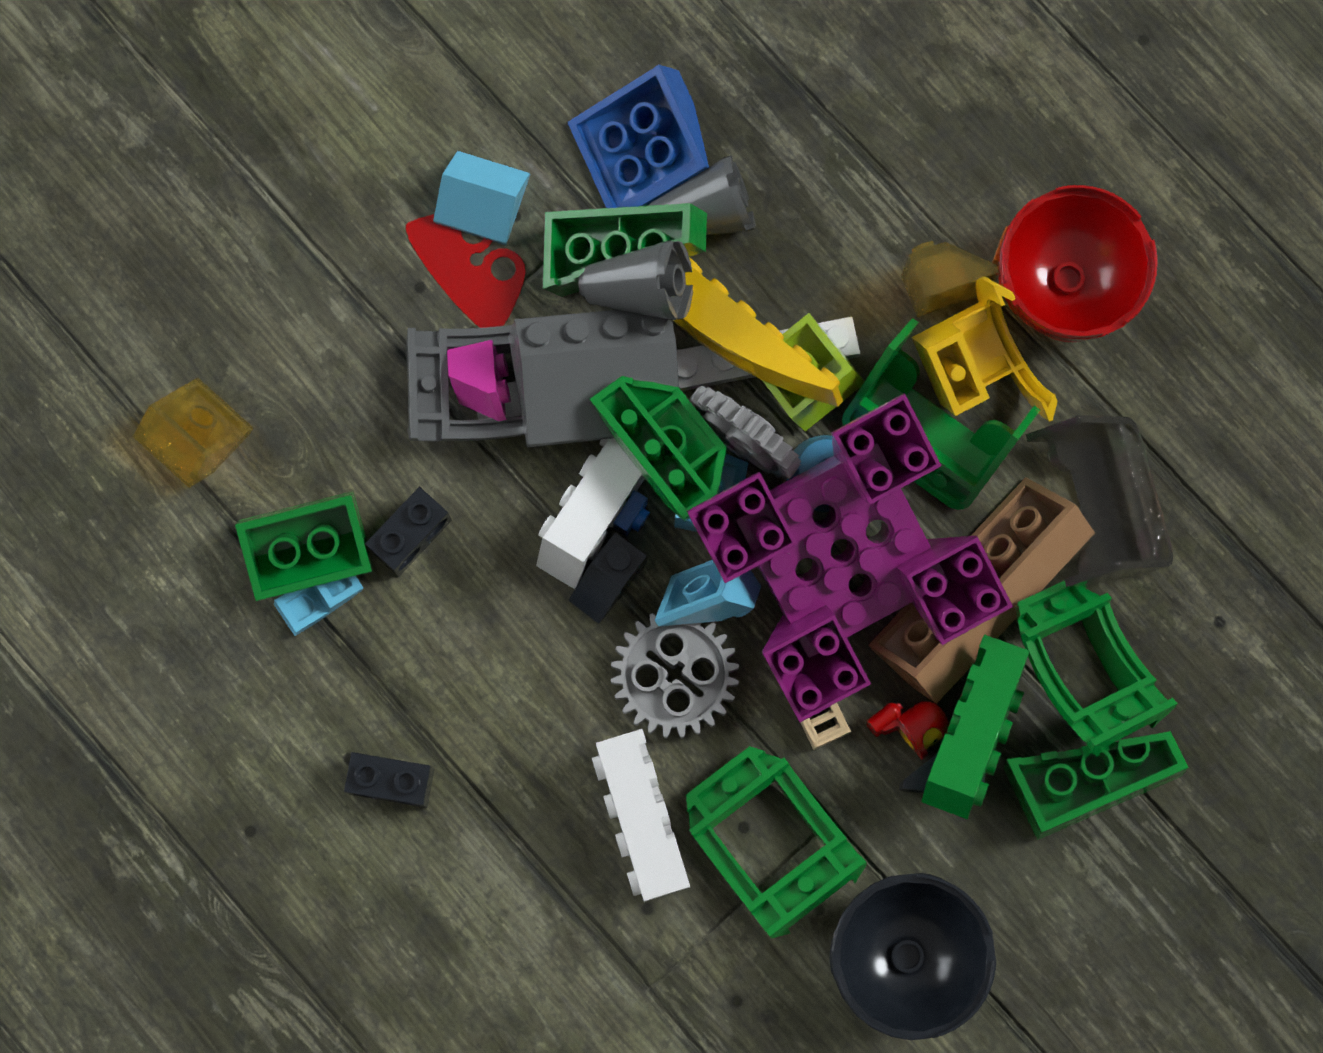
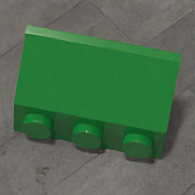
M354 491L240 519L235 524L256 601L372 571L368 547L365 544L364 527Z

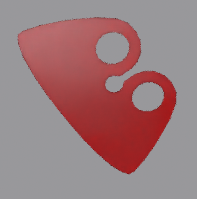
M434 214L408 222L406 224V233L418 257L460 310L479 328L504 326L516 304L524 282L525 264L521 257L507 248H498L487 254L481 265L474 266L470 262L472 254L482 253L493 241L484 238L477 244L467 243L463 239L461 231L434 223ZM500 257L510 258L515 264V274L508 280H498L491 272L492 263Z

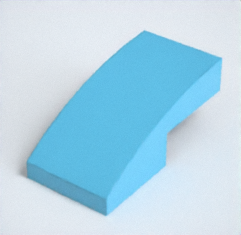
M356 576L286 593L274 600V606L294 636H296L352 599L363 590V586Z

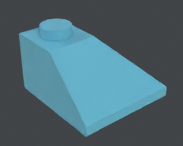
M710 560L671 576L655 622L658 626L722 621L732 616L742 617L754 609L761 585L751 570L725 583L713 560Z

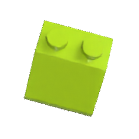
M810 313L782 334L784 336L783 341L790 347H793L795 344L800 346L811 357V364L817 369L821 370L825 367L840 381L838 388L843 401L865 382ZM763 381L789 417L804 431H807L836 407L795 394Z

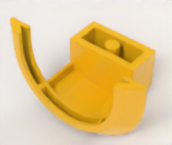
M987 277L977 279L976 294L978 303L911 337L940 404L954 416L989 399L985 387L1010 374L1028 403L1032 407L1035 405L1040 409L1038 414L1049 422L1053 420L1058 402L1056 396L1046 389L1029 369L1005 322L1001 306L1005 305L1002 296L1011 301L1015 300L1013 292Z

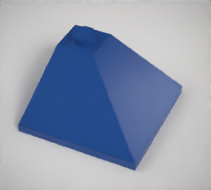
M657 65L567 122L606 208L646 206L709 168L694 102L679 70Z

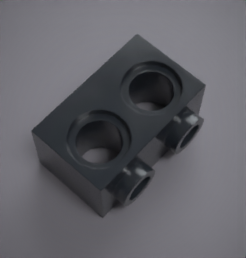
M419 486L365 544L370 552L400 577L452 519L449 513Z
M351 752L344 792L354 796L428 808L435 769L430 765Z

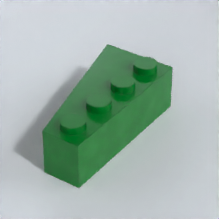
M983 635L975 664L971 666L961 698L957 702L947 731L949 734H945L928 777L922 803L967 820L973 805L982 806L989 784L982 781L986 773L994 775L1001 755L1000 752L995 751L998 742L1006 744L1013 724L1012 721L1007 720L1009 712L1018 713L1025 693L1019 690L1018 687L1030 652L1029 650Z
M1171 731L1119 740L1104 747L1098 757L1087 746H1081V748L1067 751H1052L1032 757L1007 759L1003 769L1037 840L1180 778L1189 767Z

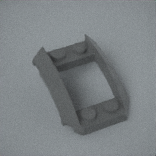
M513 325L466 329L439 328L438 331H416V328L407 329L405 357H407L409 425L407 432L410 441H479L525 435L522 415L506 417V420L503 421L494 419L449 420L447 350L493 340L497 354H509L511 349L508 337Z

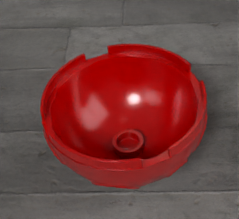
M1086 185L1058 187L1029 201L1016 214L1006 229L1000 247L998 280L1000 285L1012 291L1015 296L1013 301L1005 298L1013 313L1041 334L1063 342H1082L1099 339L1124 327L1138 315L1149 299L1157 276L1158 259L1156 245L1141 221L1142 216L1128 202L1114 193Z

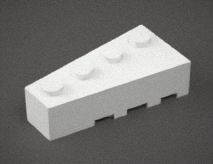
M615 438L600 441V445L603 446L597 457L592 454L588 457L579 473L583 476L577 487L570 485L559 502V505L563 507L556 518L550 515L538 536L542 537V543L536 566L573 589L576 588L582 579L587 558L593 561L602 549L601 546L608 535L606 529L608 526L614 528L613 522L626 504V499L628 496H631L634 490L638 491L645 479Z
M639 729L597 742L596 747L599 756L593 757L592 761L598 781L606 779L611 794L603 796L610 819L618 817L622 832L615 834L621 856L626 857L630 855L634 871L627 873L633 895L642 894L643 901L646 902L690 888V884L674 832L671 829L667 808L658 787L659 784L653 762L645 745L647 742L643 729Z

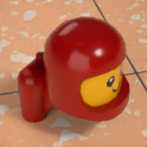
M921 701L903 714H901L903 706L900 703H888L867 720L868 724L866 725L875 737L881 734L885 736L898 731L921 760L928 756L927 749L943 739L945 734H948L949 721L945 712L937 704L930 701Z

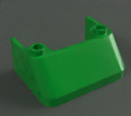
M912 318L888 345L844 412L842 423L844 426L892 399L905 394L941 464V467L913 482L948 507L957 510L966 509L973 503L1037 416L1040 409L1034 405L1015 431L997 420L984 422L976 433L969 430L913 389L920 376L919 366L910 355L902 350V347L919 323Z

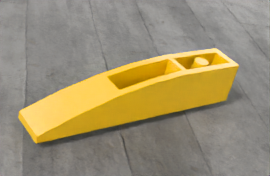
M690 258L692 272H685L686 285H693L691 307L685 318L674 320L677 325L700 344L727 362L763 381L838 407L843 402L838 388L840 381L831 371L825 367L821 370L817 369L811 364V357L800 346L795 344L793 347H790L783 341L784 336L773 324L767 322L763 325L755 318L757 316L747 303L742 300L736 303L728 296L729 292L725 286L715 278H712L710 281L702 275L701 268Z

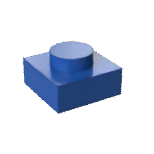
M634 490L613 522L614 530L625 537H628L632 529L639 532L650 514L645 509L648 505V498Z

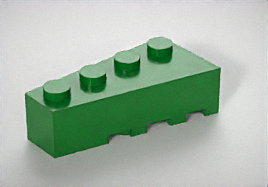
M691 203L545 212L543 289L560 297L579 292V277L584 273L588 265L668 240L682 242L689 257L706 252L707 213Z

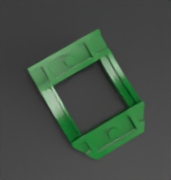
M1073 576L1017 602L1015 611L1021 639L1025 649L1030 651L1028 658L1040 684L1061 716L1094 755L1098 757L1104 747L1147 725L1153 729L1178 703L1173 698L1167 700L1155 687L1156 678L1135 654L1116 621L1110 606L1112 597L1108 593L1100 596L1086 589L1088 583ZM1082 620L1087 636L1105 671L1118 689V692L1085 708L1079 705L1062 682L1042 642V638Z
M749 746L686 794L690 825L689 832L771 939L791 934L789 931L791 926L852 880L855 884L867 865L866 861L848 842L844 834L823 810L784 757L781 759L768 755L763 750ZM775 782L822 843L823 847L765 892L761 893L714 832L713 828Z

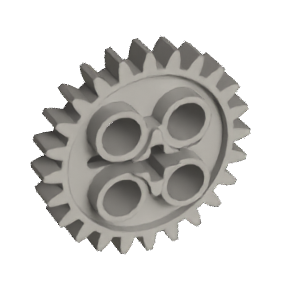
M698 387L690 397L689 401L724 443L726 448L741 458L742 456L768 474L772 473L777 478L782 477L784 480L790 479L801 465V460L798 458L799 455L792 451L793 447L782 441L784 439L782 436L774 433L775 429L768 421L750 409L740 406L732 398L719 391L715 392L710 387Z
M652 613L650 614L651 626L646 628L637 621L635 625L639 634L637 636L627 632L624 634L629 647L617 646L615 649L623 657V661L611 663V668L621 671V675L611 679V684L623 686V689L615 694V699L628 700V703L622 710L624 714L634 710L637 712L634 720L635 726L641 724L644 720L649 721V734H652L657 726L663 727V736L667 739L671 728H677L680 739H683L685 728L690 726L695 734L699 735V722L704 721L707 725L713 727L715 723L711 714L715 712L724 716L726 710L720 704L721 701L733 702L735 698L726 691L727 687H736L739 683L738 680L728 677L729 673L739 669V664L727 663V659L735 653V649H722L721 646L726 641L727 635L723 634L715 638L712 635L716 626L714 622L705 629L701 627V623L658 626L655 622L656 616ZM675 637L682 642L683 649L676 656H667L661 651L660 644L665 638ZM652 651L671 669L677 668L678 665L683 668L682 677L698 687L704 695L697 697L677 679L672 683L668 682V672L662 666L650 660L646 653ZM706 661L713 667L714 674L709 680L699 681L692 675L691 668L696 662ZM645 667L654 669L659 677L657 683L652 687H642L636 681V674L640 669ZM674 692H682L689 698L690 704L685 711L674 712L667 705L668 696Z

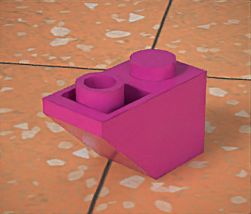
M493 340L447 350L448 376L459 404L494 420H506L505 403L511 402V396L506 379L503 380V377L509 376L504 353L497 354Z

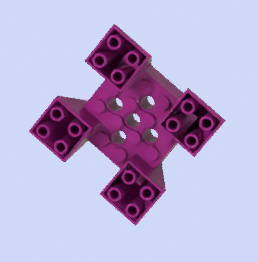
M905 394L833 431L831 434L834 456L781 485L769 490L762 475L758 472L687 511L725 583L757 566L783 613L762 653L799 722L810 718L871 684L847 637L912 602L941 645L1013 607L976 535L927 539L901 488L941 467V464ZM822 504H828L829 513L827 517L821 521H813L812 515L815 508ZM874 520H881L880 531L874 536H866L868 524ZM839 539H846L847 546L844 552L839 555H831L832 544ZM804 558H811L812 566L810 570L804 574H797L795 572L797 563ZM863 573L865 577L863 584L856 589H849L850 579L856 574Z

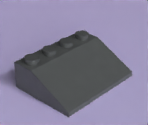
M621 310L523 318L514 320L508 337L527 448L613 439V435L592 405L590 398L621 376L630 377L634 380L679 387L676 339L672 320Z

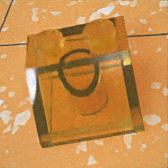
M933 241L922 243L911 250L912 253L908 255L901 277L916 316L920 317L977 297V279L987 277L995 281L999 270L996 264L950 243L943 242L934 245Z
M196 378L149 405L133 437L190 488L213 474L251 434L254 428L205 383Z

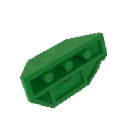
M621 376L590 398L592 405L622 450L662 501L684 522L690 518L687 513L688 510L718 494L727 448L679 387L634 380L630 377Z

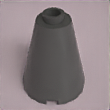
M731 155L722 158L709 166L708 169L650 203V205L693 204L707 213L706 236L747 232L756 228L753 211L747 213L746 210L749 196L738 166L736 162H733Z
M668 240L588 265L584 273L579 277V291L591 305L672 321L683 319L689 312L693 295V285H686L685 272H692L690 258L682 242Z

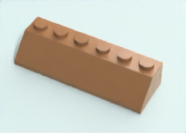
M1025 477L971 535H976L979 538L1013 607L941 645L911 602L890 621L868 646L910 686L937 704L968 671L972 664L975 663L983 635L997 639L1017 618L1015 611L1017 602L1041 592L1095 534L1094 530L1076 504Z

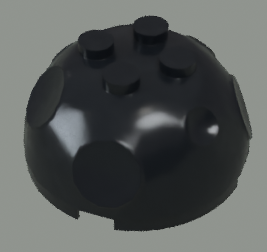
M932 874L896 875L871 884L859 893L842 913L830 946L831 973L842 998L853 1013L872 1029L890 1037L905 1040L937 1038L965 1024L975 1015L986 1000L996 971L997 961L993 932L986 916L975 901L963 890Z

